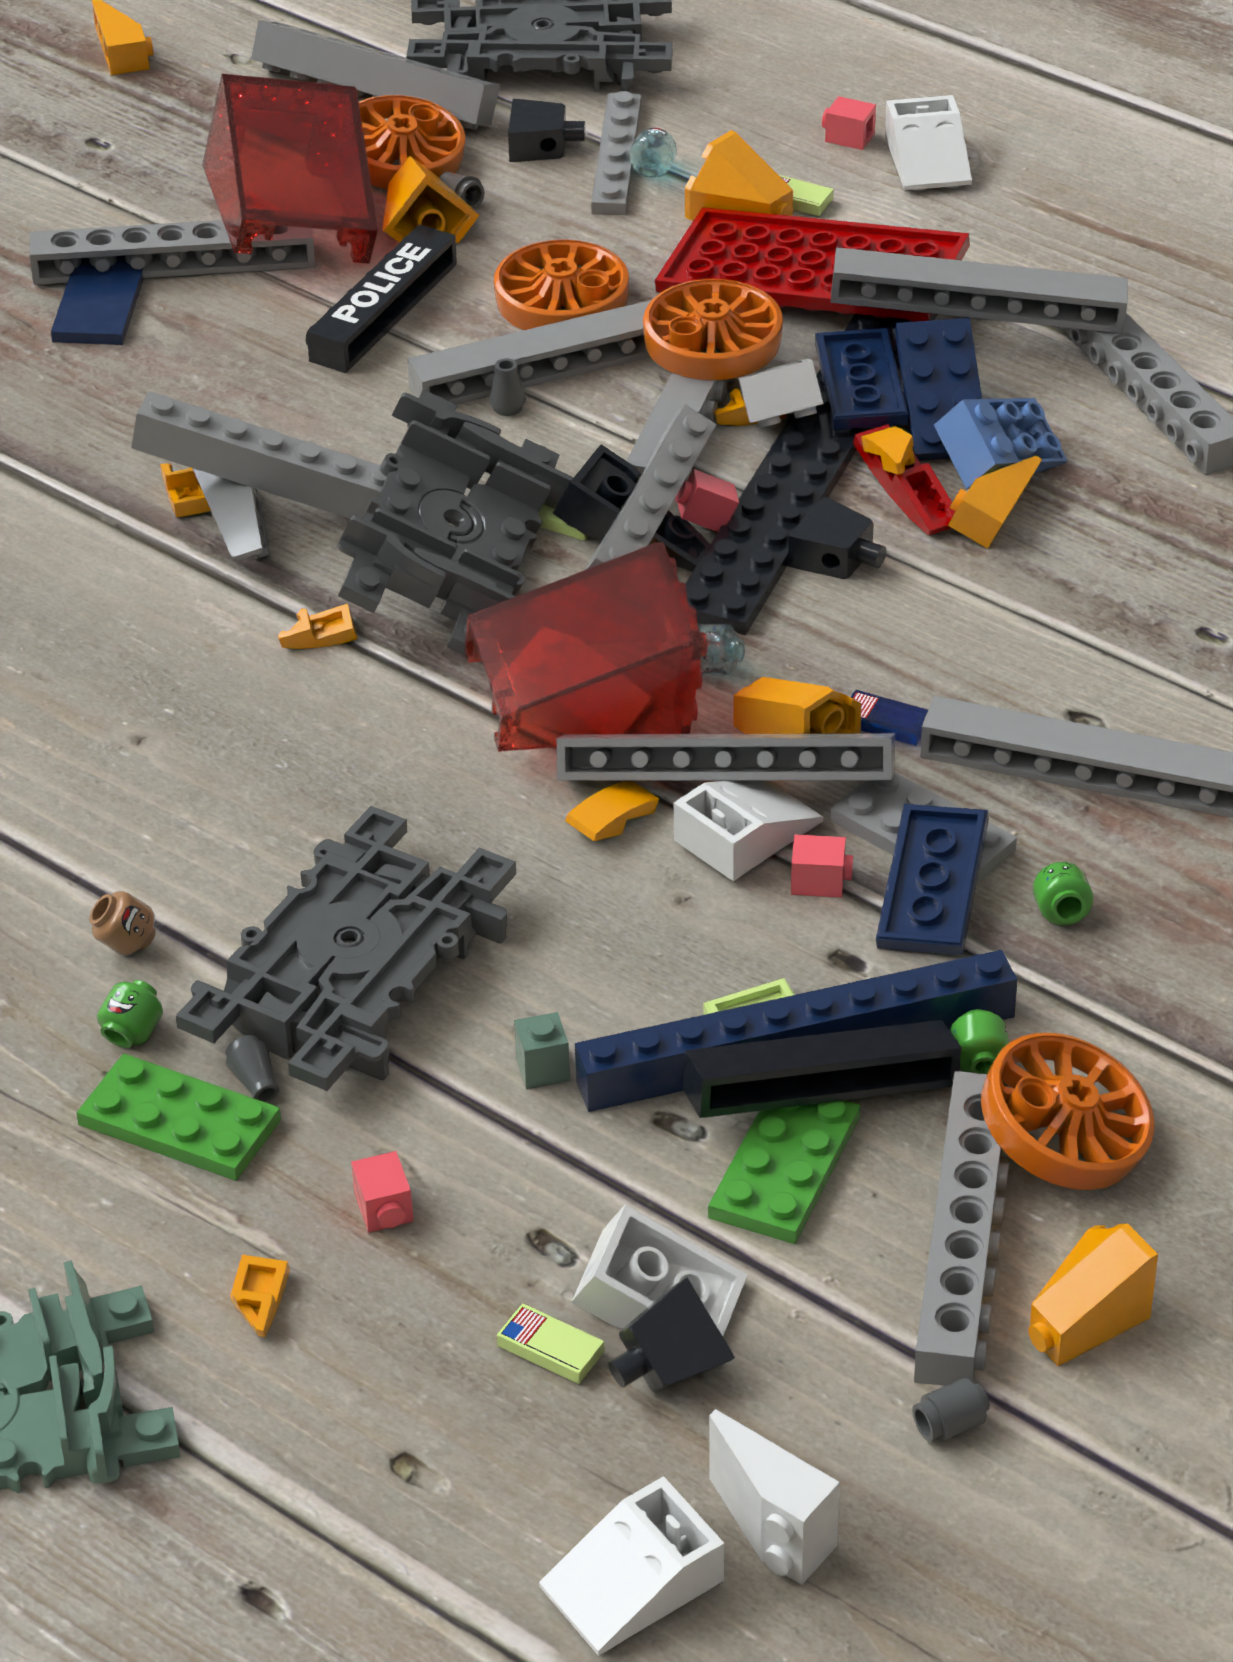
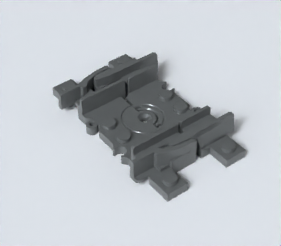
M424 389L419 398L404 392L391 416L408 423V429L398 446L396 454L388 453L380 465V471L386 476L379 496L370 500L365 509L368 513H365L363 518L358 516L351 517L338 543V549L341 552L354 558L338 597L373 613L381 601L385 588L427 608H430L435 597L441 598L443 603L440 614L456 621L447 648L483 664L489 654L498 626L500 625L510 631H517L529 611L530 604L527 601L512 595L518 593L525 582V577L518 571L526 548H531L538 537L536 533L543 523L538 514L543 504L555 509L573 477L555 469L560 455L528 439H525L521 447L500 436V428L475 417L456 412L457 405ZM484 472L491 474L485 485L478 484ZM466 488L471 489L468 496L464 495Z
M370 806L344 834L345 842L343 844L325 839L315 847L313 851L315 866L312 869L300 872L301 885L305 888L297 889L290 885L287 886V896L264 920L263 932L255 926L242 930V946L227 960V980L224 991L199 980L192 984L191 993L193 997L177 1013V1028L215 1044L225 1031L233 1025L244 1036H257L260 1041L267 1044L268 1051L277 1056L288 1059L293 1052L296 1053L288 1062L289 1076L325 1091L332 1087L348 1067L383 1081L389 1075V1042L386 1040L385 1025L389 1020L401 1018L400 1003L395 1001L402 999L408 1000L411 1003L415 1001L414 991L437 966V955L443 960H452L456 957L464 959L468 955V943L475 935L499 944L506 939L507 910L492 902L516 875V861L479 847L457 873L439 867L430 875L429 862L393 848L407 833V819ZM318 985H319V992H320V995H319V996H318V990H317V986H318Z

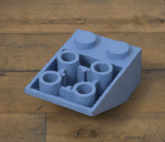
M1035 398L963 399L934 424L966 489H970L978 477L1033 456H1038L1042 459L1035 473L1065 464L1068 461L1061 449L1059 439L1053 434L1045 418L1043 408L1037 403Z

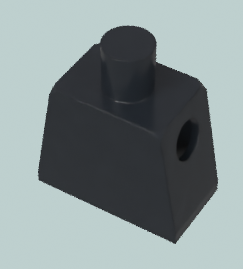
M512 99L508 129L509 162L560 159L564 157L566 141H585V121H566V106L563 103Z
M823 497L788 535V566L839 579H847L862 563L877 569L880 568L885 560L887 550L885 546L873 542L874 523L870 518L830 498Z
M687 1277L665 1291L619 1332L620 1339L627 1351L608 1362V1366L612 1376L621 1387L624 1388L643 1376L649 1388L656 1392L715 1369L733 1360L735 1356Z

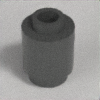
M964 1377L923 1395L920 1402L913 1405L912 1413L915 1424L924 1439L929 1442L935 1439L943 1442L984 1424L987 1418L986 1411L989 1410L990 1403L983 1387L978 1383L974 1384L971 1380Z

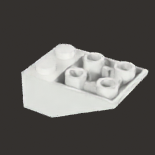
M953 95L886 101L885 137L904 191H923L928 188H957L962 185H972L960 112Z
M769 780L707 782L674 802V841L732 881H735L793 842L794 834L803 835L823 822V816Z
M663 1476L623 1499L539 1582V1587L599 1656L723 1582L724 1542Z

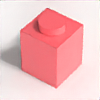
M838 96L831 107L826 108L823 113L822 127L825 128V142L863 150L875 134L876 104Z
M696 469L692 470L688 480L684 481L675 497L681 519L716 532L719 531L722 525L728 524L739 504L734 484Z
M794 834L791 895L842 898L844 880L852 881L853 855H845L846 837Z
M397 1151L351 1162L354 1194L368 1233L413 1222L411 1189Z

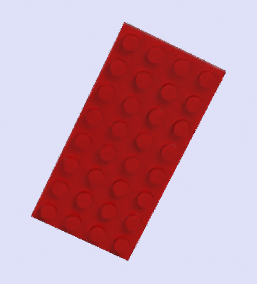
M702 207L657 275L655 289L657 293H661L670 287L689 281L724 279L742 282L764 291L776 301L779 307H798L809 311H836L845 315L853 313L872 315L876 318H901L912 322L929 321L932 313L830 303L836 247L962 261L970 247L969 233Z

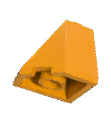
M732 130L708 143L701 156L706 161L698 176L694 177L691 175L685 186V218L689 220H694L702 207L793 216V189Z
M409 156L389 182L382 230L400 243L405 236L420 224L454 234L456 243H459L480 215L434 173Z
M761 677L733 695V726L744 734H860L862 703L827 686Z
M1128 1223L1118 1224L1112 1228H1106L1105 1225H1095L1087 1229L1032 1302L1028 1333L1034 1347L1040 1352H1045L1057 1366H1060L1150 1319L1158 1253Z

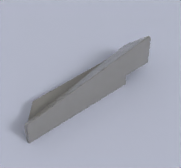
M192 468L231 556L237 560L249 557L259 560L271 556L259 489Z

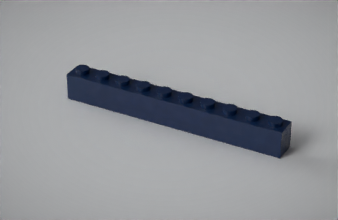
M998 950L575 1043L576 1082L588 1112L683 1091L685 1050L942 1020L947 1028L951 1030L952 1024L959 1017L976 1009L992 1012L999 1015L1002 1020L1014 1018L1018 979L1003 951Z

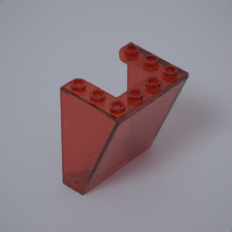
M222 74L202 166L234 253L252 254L253 247L251 243L254 237L263 234L265 240H272L275 226L279 225L338 230L336 237L339 245L347 247L348 242L351 244L350 256L352 261L370 264L378 227L356 87Z
M659 542L468 615L464 651L468 663H483L493 693L491 711L493 715H499L498 732H494V741L498 752L557 748L556 739L564 734H690L691 723L696 721L698 716L695 696L696 689H701L703 677L700 662L701 657H705L707 654V638L704 632L699 631L695 608L690 607L687 602L686 586L684 582H679L675 559L669 558L664 543Z

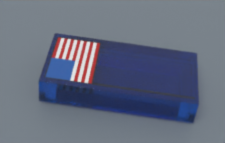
M859 690L854 691L851 698L862 703L861 731L868 733H895L896 741L914 746L917 745L921 738L922 725L928 709Z

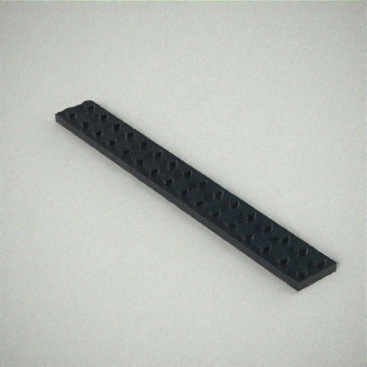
M854 314L844 331L888 329L899 378L901 377L895 327L896 323L912 321L901 318H876L872 315ZM932 314L929 321L935 320L938 314ZM819 370L816 377L823 404L816 406L817 413L795 418L794 412L792 413L741 494L739 504L727 525L721 526L672 604V618L717 629L724 628L729 632L741 635L748 633L788 566V535L823 497L828 498L857 451L853 443L855 434L870 429V427L833 430L821 370Z

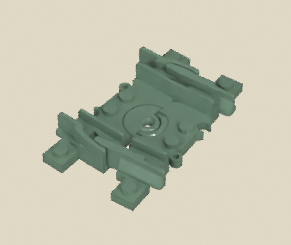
M71 1260L63 1262L70 1293L69 1296H65L66 1310H62L58 1293L38 1298L36 1288L28 1289L32 1313L24 1314L17 1323H13V1317L10 1313L0 1311V1489L9 1488L16 1493H20L22 1491L21 1480L30 1474L40 1475L43 1478L45 1488H49L56 1479L84 1474L89 1475L92 1483H106L119 1478L120 1468L118 1460H123L124 1467L180 1457L173 1407L123 1415L113 1346H109V1344L154 1333L153 1321L142 1285L90 1298L86 1282L75 1270ZM80 1370H82L84 1381L80 1379ZM52 1380L53 1389L45 1391L49 1381ZM81 1395H84L86 1405L84 1410H78Z

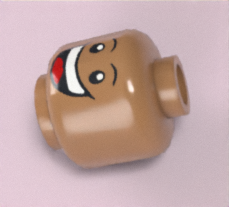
M117 891L111 895L105 894L95 903L91 910L89 921L92 924L91 930L94 938L118 954L126 956L135 953L138 949L144 950L155 937L156 929L153 927L155 914L152 908L127 892Z

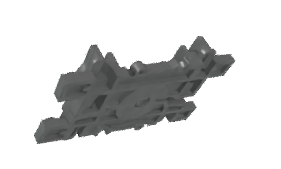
M411 0L412 24L433 25L444 22L445 32H443L442 40L409 39L406 58L438 68H447L449 71L487 81L488 69L498 72V68L502 65L513 66V72L539 69L552 72L564 70L568 74H576L580 72V67H584L587 70H594L595 92H600L601 82H614V73H617L618 85H621L622 91L629 92L634 81L635 71L660 73L672 70L673 42H642L641 15L643 14L660 16L672 13V0H475V6L460 7V0Z

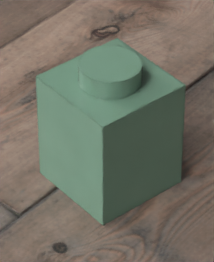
M555 1012L514 1020L516 1060L525 1088L530 1089L570 1081L569 1043L559 1013Z

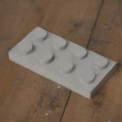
M895 773L892 780H865L831 808V822L893 855L904 804L961 807ZM989 822L977 884L1016 850L1017 837Z

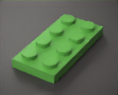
M124 1053L76 1112L78 1125L235 1181L238 1180L281 1121L280 1107Z
M843 1100L759 1111L708 1205V1218L796 1244L860 1119L861 1105Z

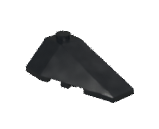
M601 444L570 481L553 514L584 535L603 540L638 483L641 473L632 464ZM668 510L643 555L693 572L710 543L687 520L681 519V516L678 515L674 516Z

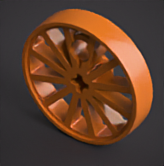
M405 95L376 96L355 103L341 115L336 131L337 154L342 165L358 179L388 189L389 182L409 156L434 173L438 178L444 172L456 174L461 166L466 140L462 124L447 109L431 101ZM395 160H398V165H393Z
M569 239L541 241L524 246L512 252L501 261L494 274L495 299L499 312L509 323L519 329L528 330L626 306L629 294V272L625 263L618 255L600 245Z
M702 279L675 285L653 298L646 307L643 316L644 340L650 357L664 369L687 378L727 380L751 374L770 363L777 355L781 345L783 315L779 305L764 291L738 281ZM707 347V353H701ZM716 348H718L722 353H715Z
M1034 1033L1011 1041L995 1058L988 1071L981 1092V1108L984 1120L991 1135L1002 1150L1031 1174L1058 1186L1078 1190H1096L1112 1186L1123 1180L1138 1165L1153 1140L1155 1129L1153 1110L1138 1080L1112 1055L1087 1041L1059 1033ZM1044 1059L1054 1061L1055 1075ZM1018 1062L1022 1063V1065H1023V1067L1025 1068V1070H1023L1021 1067H1019V1066L1016 1065L1015 1063H1018ZM1072 1067L1086 1073L1088 1076L1085 1078L1072 1074ZM1002 1081H1003L1004 1083H1006L1007 1085H1009L1010 1087H1005L1004 1084L1002 1083ZM1098 1081L1109 1093L1099 1095L1095 1083ZM1123 1109L1127 1116L1112 1113L1110 1111ZM1047 1127L1038 1140L1027 1132ZM1056 1134H1059L1060 1153L1047 1147ZM1122 1137L1132 1139L1133 1143H1129ZM1078 1150L1084 1157L1085 1161L1078 1160Z

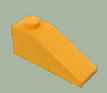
M92 0L94 25L110 74L116 75L149 70L148 57L154 55L151 37H145L141 24L102 0Z
M1033 456L978 477L968 492L961 488L949 507L955 511V514L948 526L988 549L1027 487L1042 459L1038 456Z

